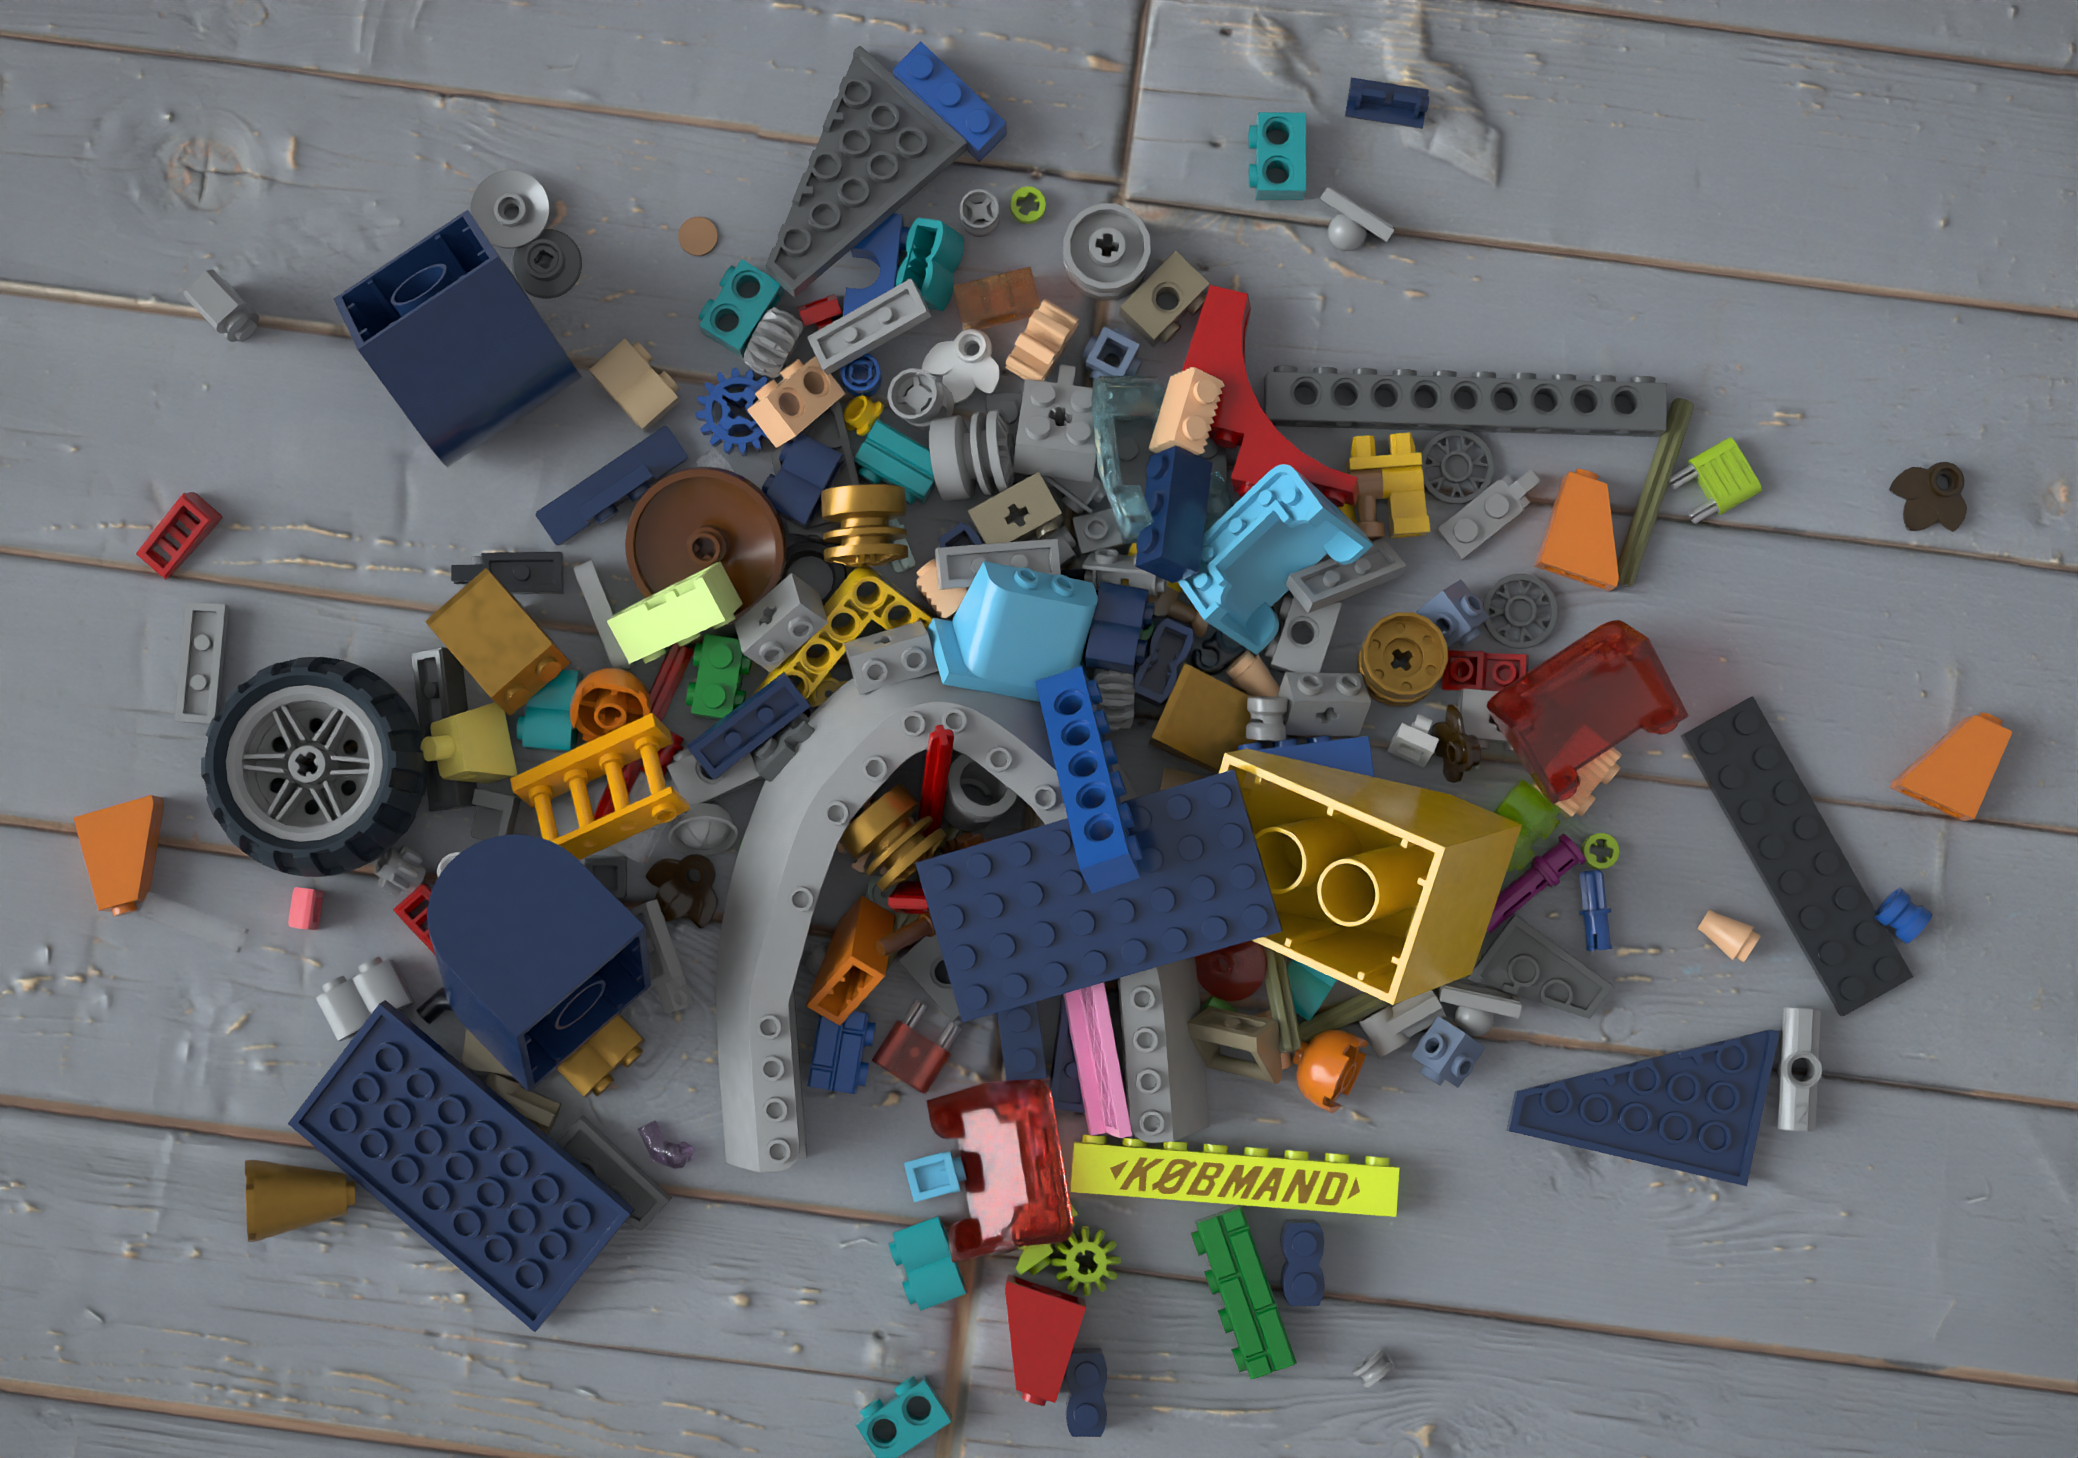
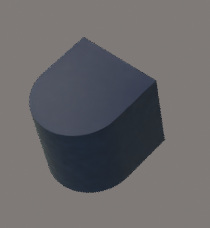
M469 210L446 223L334 298L358 351L427 445L446 467L451 466L582 378L553 332Z
M520 834L496 836L483 840L458 854L444 868L435 882L429 898L427 922L447 1000L460 1022L528 1092L534 1089L651 986L645 926L576 857L563 847L549 840Z

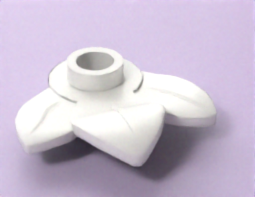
M978 329L964 330L954 341L937 343L927 354L922 365V370L930 375L943 376L942 382L952 393L954 404L967 400L976 388L985 393L992 394L1000 379L999 366L991 357L992 343L989 337ZM971 344H978L980 346L979 352L973 356L967 355V348Z

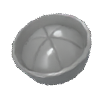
M709 803L689 805L691 810L677 815L668 834L670 845L677 851L687 855L700 854L703 856H712L727 851L736 843L739 837L737 827L730 813L721 806Z

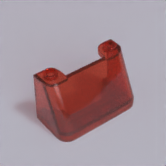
M1620 620L1609 621L1598 626L1497 692L1487 702V708L1495 723L1544 797L1553 805L1558 801H1564L1572 797L1581 782L1577 770L1641 728L1649 733L1667 734L1673 731L1679 722L1689 716L1649 638Z
M1038 1079L986 1082L926 1100L930 1124L936 1135L943 1139H958L960 1156L967 1178L964 1182L970 1218L955 1222L950 1229L949 1247L952 1262L974 1260L1063 1242L1071 1236L1073 1231V1215L1054 1101L1047 1084Z

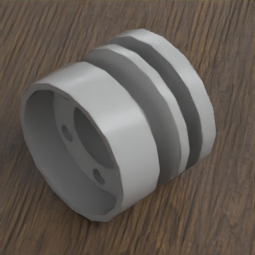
M1001 409L990 410L987 414V420L983 413H974L971 417L970 432L963 418L959 415L932 420L929 430L931 465L936 486L943 501L953 502L972 499L975 495L976 480L986 496H993L996 492V487L1001 493L1016 484V473L1013 472L1015 442L1007 418Z

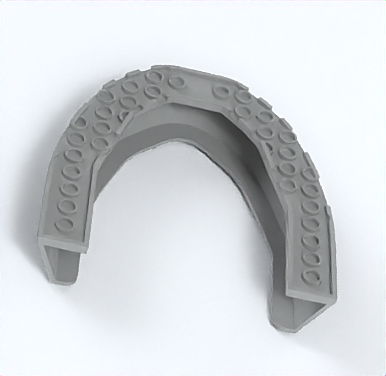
M938 670L934 673L893 683L864 694L859 693L853 678L836 690L809 716L810 721L808 724L815 731L806 741L796 745L795 751L797 754L771 782L766 780L736 859L724 909L717 962L716 1024L726 1164L758 1173L787 1170L795 1164L797 1159L807 1158L794 983L823 882L836 846L850 820L903 762L914 754L928 748L929 734L934 732L937 725H943L945 729H952L954 732L953 749L969 756L1018 794L1033 808L1044 824L1066 819L1067 814L1040 702L943 685ZM1120 764L1112 765L1114 772H1120L1127 793L1120 797L1121 802L1137 798L1138 796ZM1195 957L1117 978L1126 1101L1132 1134L1134 1133L1137 1138L1148 1143L1173 1142L1210 1127L1205 1063L1190 1039L1187 1022L1201 1013Z

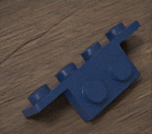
M663 426L538 510L536 517L556 545H561L595 521L601 525L619 513L616 507L629 498L632 503L641 499L651 488L650 484L686 461L688 455L669 427Z

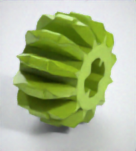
M1083 1225L1081 1228L1083 1239L1077 1240L1074 1232L1069 1230L1066 1232V1236L1072 1244L1070 1247L1062 1242H1056L1055 1248L1059 1252L1066 1254V1257L1052 1258V1265L1067 1267L1057 1273L1056 1279L1060 1282L1072 1276L1067 1288L1069 1292L1073 1293L1078 1283L1082 1282L1084 1296H1090L1091 1282L1095 1281L1101 1292L1107 1289L1104 1281L1101 1279L1102 1275L1111 1280H1116L1117 1273L1106 1266L1120 1264L1121 1258L1117 1255L1106 1256V1253L1112 1251L1117 1244L1114 1240H1110L1104 1245H1100L1105 1235L1104 1230L1099 1229L1094 1239L1091 1240L1089 1239V1227ZM1085 1250L1092 1251L1093 1260L1097 1265L1092 1270L1089 1266H1087V1271L1080 1270L1079 1261L1075 1258L1079 1252L1085 1255Z

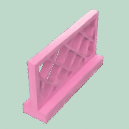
M1103 982L1065 993L1063 996L1089 1135L1107 1133L1118 1138L1132 1136L1131 1124L1105 984Z

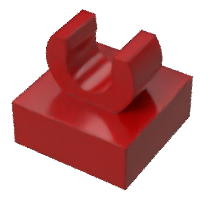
M835 294L797 307L804 327L816 323L818 330L831 324V317L842 313Z

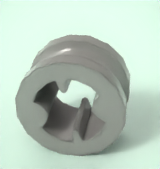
M1380 1349L1368 1355L1352 1371L1356 1377L1361 1376L1363 1378L1362 1384L1366 1389L1382 1379L1393 1367L1390 1361L1386 1362L1382 1359L1384 1353Z

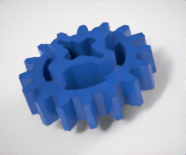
M733 368L732 378L726 379L719 372L717 373L719 383L716 386L709 382L704 384L709 395L708 397L698 396L697 401L705 407V410L696 412V418L700 421H707L700 428L703 436L711 433L714 434L710 440V444L714 448L723 442L726 454L730 455L734 447H739L742 456H747L748 446L753 445L760 452L762 451L760 440L765 438L770 441L747 411L750 406L759 400L755 393L767 384L769 380L764 376L756 382L755 373L752 369L748 370L745 377H741L738 369ZM735 387H746L743 392L729 393L727 391ZM716 403L722 408V417L718 421L719 424L717 426L713 415ZM728 403L740 409L745 406L751 421L739 415L734 419V414ZM739 431H750L752 433L745 437H733Z

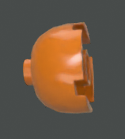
M602 668L593 671L578 683L571 699V725L574 729L576 726L577 730L583 734L582 739L588 743L650 714V694L644 683L629 671L620 668Z
M1339 1029L1325 1030L1315 1035L1309 1044L1303 1041L1301 1049L1296 1051L1293 1063L1298 1065L1296 1081L1298 1089L1304 1097L1332 1114L1342 1106L1335 1102L1340 1093L1347 1096L1350 1094L1360 1074L1366 1054L1360 1052L1359 1049L1367 1047L1368 1042L1352 1033Z

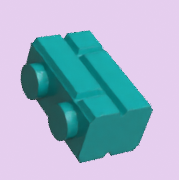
M877 419L854 458L855 466L860 468L857 474L872 484H879L880 481H883L888 485L905 487L907 504L913 505L916 500L924 505L936 485L931 465L930 449Z

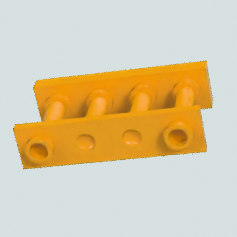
M653 713L510 778L513 792L531 808H536L542 838L563 847L578 860L655 825L670 822L677 815L691 810L689 803L673 787L666 788L657 752L672 744L673 741L670 730ZM642 758L651 795L630 804L622 768ZM606 774L615 812L595 821L586 785L588 782ZM571 790L579 828L559 837L551 801L553 798Z

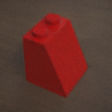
M1008 1274L1005 1283V1295L1016 1390L1022 1392L1023 1400L1036 1405L1045 1406L1046 1401L1056 1403L1086 1310L1085 1299Z

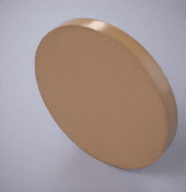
M692 217L681 225L678 239L681 247L688 254L704 256L715 248L718 241V232L715 225L707 218Z

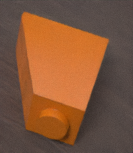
M1576 469L1575 473L1569 471L1562 478L1534 567L1610 592L1617 587L1619 574L1608 484L1598 481L1599 475L1584 469Z
M1980 712L1979 716L1972 715L1966 717L1895 778L1890 789L1961 821L1973 820L1977 815L2013 731L2002 727L2003 721L1988 713Z
M149 795L73 817L98 911H112L113 917L136 912L138 911L136 904L149 901L164 810L162 797Z
M861 895L838 922L807 999L806 1007L839 1026L848 1018L886 976L889 955L881 956L875 944L882 937L892 933L894 914Z

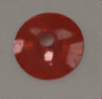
M1252 940L1194 956L1197 980L1208 993L1221 1000L1239 1001L1248 998L1260 988L1266 976L1267 958L1263 945ZM1219 958L1225 960L1227 964L1226 971L1221 967Z

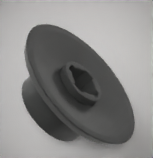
M544 229L541 235L530 244L515 248L512 255L511 268L513 276L526 293L537 298L551 299L567 293L576 284L582 270V257L578 246L568 235L558 230ZM544 254L553 258L547 269H543V267L537 264Z

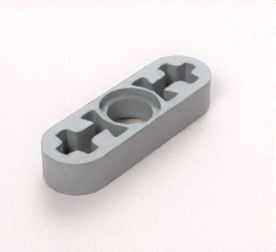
M591 560L574 567L577 580L613 668L629 670L636 667L635 662L629 664L607 623V620L616 613L596 564Z

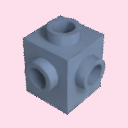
M1104 326L1098 338L1093 335L1091 336L1082 354V357L1087 359L1085 371L1090 373L1089 379L1107 389H1110L1112 385L1121 388L1125 379L1132 382L1142 363V360L1137 358L1140 344L1134 342L1135 338L1129 333L1118 328H1114L1112 331ZM1109 356H1114L1119 360V365L1115 368L1105 363L1104 360Z
M1462 579L1441 591L1416 611L1417 614L1430 619L1441 630L1447 643V648L1456 642H1459L1462 647L1467 645L1481 634L1478 626L1490 618L1483 609L1480 599L1470 592Z
M1437 1016L1427 1033L1419 1040L1418 1046L1411 1057L1424 1065L1420 1073L1441 1086L1443 1081L1446 1080L1459 1088L1464 1079L1471 1074L1474 1064L1485 1047L1465 1032Z

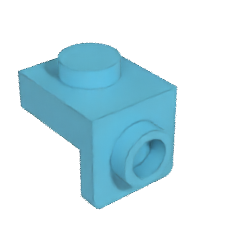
M951 1150L904 1162L914 1202L951 1192L961 1191L960 1182L967 1180L961 1156L953 1158Z

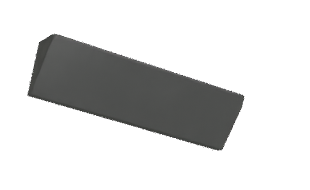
M446 647L411 654L419 725L424 738L432 736L430 727L433 722L468 711L463 665ZM427 761L429 812L476 806L472 804L475 788H477L476 782L443 779L439 774L437 761Z

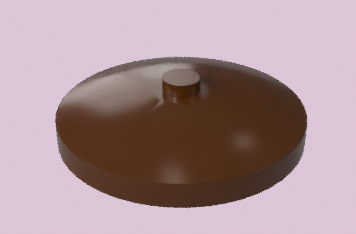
M700 466L679 470L666 476L641 497L628 522L625 551L631 576L645 598L720 561L743 603L733 613L735 619L724 625L727 626L734 624L779 584L786 563L787 543L784 527L776 508L758 486L732 471L717 467Z

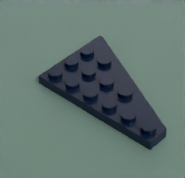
M1764 1030L1517 1090L1514 1093L1506 1131L1747 1186L1780 1031Z

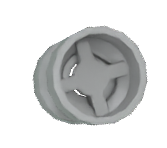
M975 189L963 196L959 210L962 227L968 234L974 237L990 235L999 224V205L995 196L984 189Z
M1267 696L1247 697V710L1251 713V719L1246 725V738L1271 741L1286 740L1287 727L1283 724V715L1287 712L1288 699Z

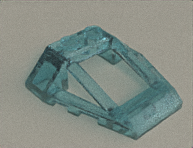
M1099 376L1093 381L1091 402L1098 472L1121 540L1125 544L1137 543L1140 531L1150 525L1153 519L1140 485H1122L1114 423L1118 419H1151L1154 433L1166 389L1158 376ZM1218 470L1211 473L1204 532L1212 527L1234 505L1226 482Z

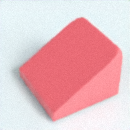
M294 888L288 922L290 927L307 930L319 929L324 897L323 890Z

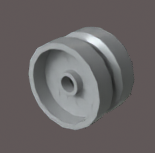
M1115 203L1095 204L1082 210L1069 223L1063 243L1064 270L1070 283L1085 296L1099 301L1117 300L1131 294L1141 284L1149 266L1151 254L1150 235L1143 220L1131 209ZM1102 250H1111V256H1102Z

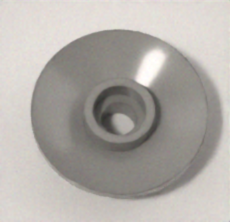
M502 170L489 175L477 186L471 199L470 213L492 245L500 248L514 249L530 244L541 235L549 220L550 203L543 186L534 177L518 170ZM510 207L519 208V214L514 219L506 217V211Z

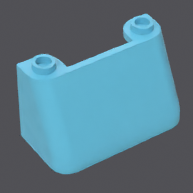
M1282 464L1271 469L1204 533L1199 574L1177 582L1204 621L1257 655L1273 640L1279 629V620L1271 607L1289 590L1285 585L1289 574L1317 564L1327 554L1339 564H1351L1365 554L1373 546V543L1355 523L1302 474L1290 465Z

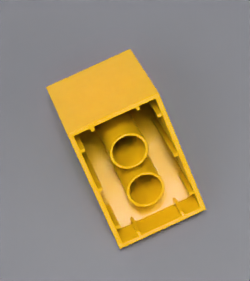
M1242 749L1224 754L1219 773L1232 769L1236 770L1283 928L1282 932L1252 941L1392 1005L1473 973L1522 824L1447 793L1251 749Z

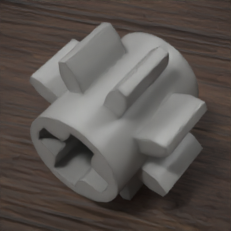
M405 845L401 846L399 852L390 848L388 852L379 858L374 873L380 877L377 881V884L381 886L380 889L398 898L402 890L411 894L420 886L424 879L426 869L420 866L423 858L419 856V853Z

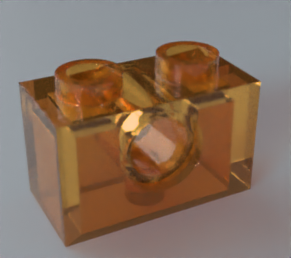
M1031 267L953 285L954 297L963 331L968 329L980 330L1029 318L1040 307Z

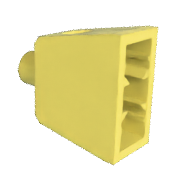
M496 702L433 722L430 727L432 736L425 737L421 742L420 749L423 751L424 759L426 761H437L439 774L443 779L489 784L518 775L505 711Z

